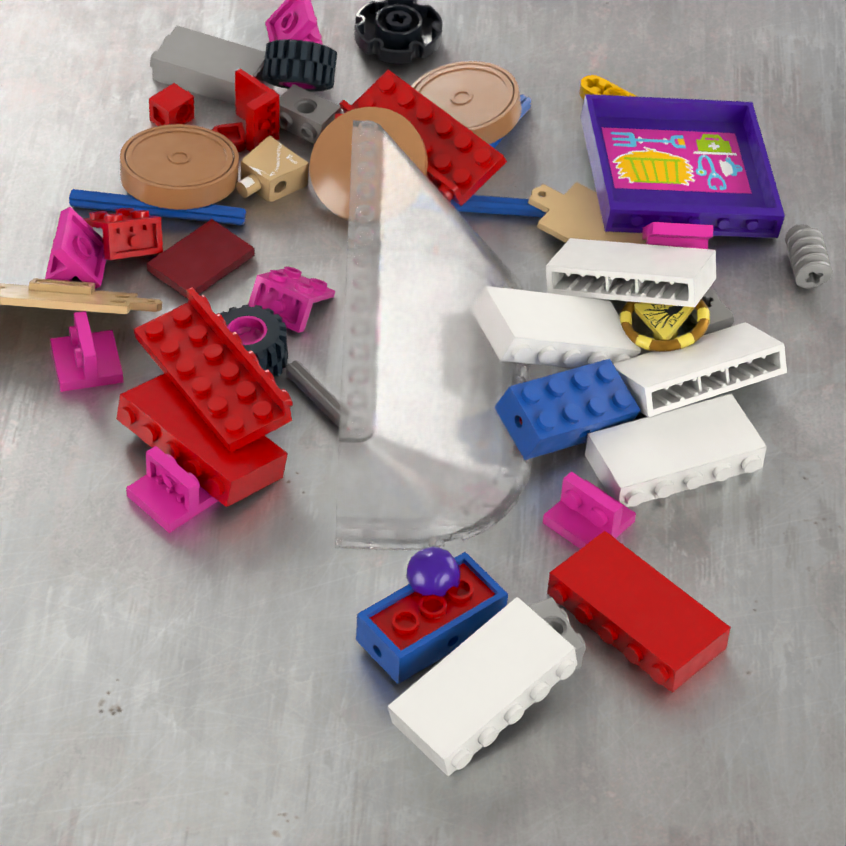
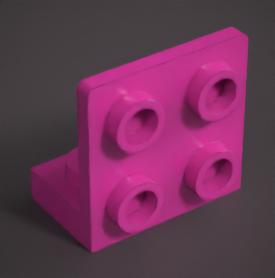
M285 266L283 269L270 270V272L257 275L248 305L249 307L259 305L264 310L267 308L273 310L274 315L278 314L287 328L300 333L305 330L313 303L333 298L336 291L328 288V284L323 280L316 278L308 279L301 275L302 272L300 270Z

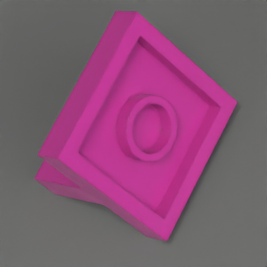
M285 0L265 22L270 42L291 39L322 44V36L318 29L317 18L314 14L311 0Z
M68 207L60 212L45 279L70 281L77 276L82 282L95 283L96 289L102 284L106 264L103 238L71 207Z
M652 222L643 227L642 240H646L648 245L708 249V240L713 238V225Z
M86 311L75 312L74 326H69L70 336L50 339L60 392L124 383L113 330L91 333Z
M157 446L146 452L147 474L126 487L127 497L168 533H171L218 502L217 499L200 486L199 481L192 473H187L170 454H165Z
M571 471L563 478L560 501L543 515V524L581 549L603 531L608 532L616 539L635 522L636 513L588 480L582 479Z

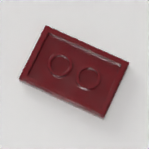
M211 219L147 262V271L188 299L187 289L193 287L198 294L202 293L255 256V248Z

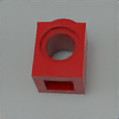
M171 84L149 98L150 121L157 126L185 125L195 118L194 96L177 84Z

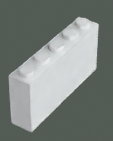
M570 238L546 265L547 293L696 307L716 279V250Z
M485 286L471 309L500 361L577 368L610 359L614 364L636 357L641 351L624 332L620 324V316L610 300Z
M746 322L703 335L694 344L683 349L665 352L652 351L613 364L639 406L640 412L647 417L787 373L784 343Z
M731 393L651 417L588 433L585 457L608 495L626 507H633L643 502L665 498L671 494L688 489H696L702 485L724 481L733 476L752 473L763 468L767 446Z
M516 597L388 705L392 724L449 776L456 769H463L478 750L491 745L496 740L500 731L508 724H515L530 705L543 700L552 686L559 680L567 679L574 672L577 666L575 647L519 597Z

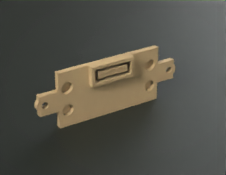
M578 182L565 194L545 184L532 190L528 204L546 212L538 222L537 228L565 243L570 238L646 244V240H642V233L605 232L597 192Z
M33 278L29 285L0 283V305L128 314L130 310L150 312L162 310V301L159 299L137 298V293L95 290V283Z

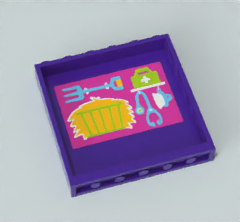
M585 94L580 118L605 232L642 233L643 227L652 222L713 225V236L779 237L785 214L753 102Z

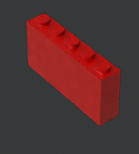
M165 373L120 394L116 419L152 448L157 446L165 454H170L187 473H192L199 481L200 486L225 507L283 478L288 455L285 450L264 435L230 453Z
M603 531L549 573L547 594L553 597L558 605L566 608L580 623L590 627L605 643L614 646L625 655L629 662L638 665L657 684L663 685L672 693L727 648L731 629L728 624L606 531Z

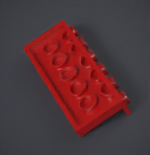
M389 69L352 105L345 100L339 103L344 113L363 107H381L392 110L406 118L417 130L426 148L428 167L424 183L429 187L432 184L437 187L439 194L448 202L453 200L462 206L507 162L503 154Z
M191 287L186 290L187 303L133 330L137 341L226 449L232 453L291 422L290 407L293 406V402L289 393L285 389L281 390L276 385L272 373L268 369L263 370L259 365L254 352L251 350L247 351L244 348L239 335L235 331L231 333L222 315L213 312L207 298L204 295L200 296Z

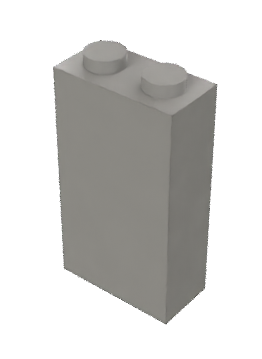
M177 25L170 35L165 36L161 47L151 55L150 67H152L153 80L168 85L175 83L184 90L235 105V71L241 68L261 83H264L262 76L265 52Z

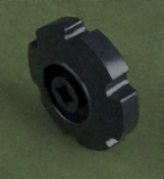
M373 0L365 4L355 16L354 39L364 53L367 55L376 54L379 56L380 61L411 63L412 58L425 59L439 48L443 22L439 13L428 4L420 5L417 3V0H385L382 2Z

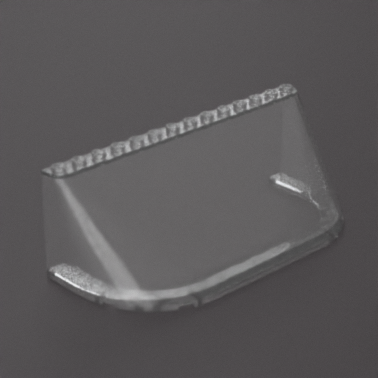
M353 120L335 548L405 551L421 550L433 546L445 547V542L459 538L462 541L468 540L497 524L517 504L524 487L526 488L529 481L532 458L524 460L494 407L509 386L531 380V364L500 361L471 310L485 286L517 290L524 289L511 269L382 126L370 120Z

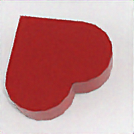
M242 122L220 124L213 127V131L222 134L235 145L238 153L245 150L246 134Z

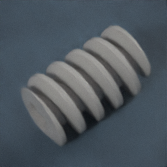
M804 224L795 225L790 228L785 235V242L797 286L812 288L824 284L832 277L833 271L822 232Z

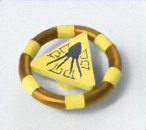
M702 299L696 307L628 301L619 315L620 324L624 332L635 345L657 352L683 349L694 344L705 334L710 324V311ZM695 308L697 311V325L691 332L678 337L679 327ZM634 311L652 330L654 339L638 334L633 329L632 314Z

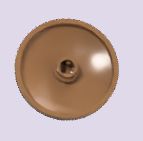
M381 107L358 108L340 115L321 132L311 153L310 178L321 202L336 216L359 224L379 223L397 216L416 199L426 179L428 167L427 152L417 130L402 115Z

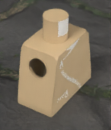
M269 136L242 159L241 180L236 183V189L244 198L256 193L267 202H273L308 186L309 163Z

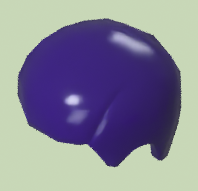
M433 546L419 550L410 558L406 578L413 591L424 596L437 595L443 597L449 588L459 586L460 569L457 561L449 551Z

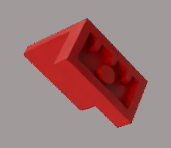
M240 68L235 71V113L246 121V150L251 152L269 136L279 140L280 99L279 94L275 90L270 89Z
M134 208L116 209V213L107 214V211L90 212L89 218H83L91 227L102 229L104 259L115 260L163 252L161 217L149 215V210L134 211Z

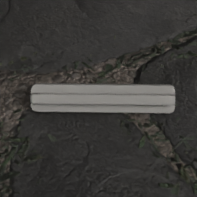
M294 360L292 363H288L286 375L339 428H343L351 423L352 413L299 361Z

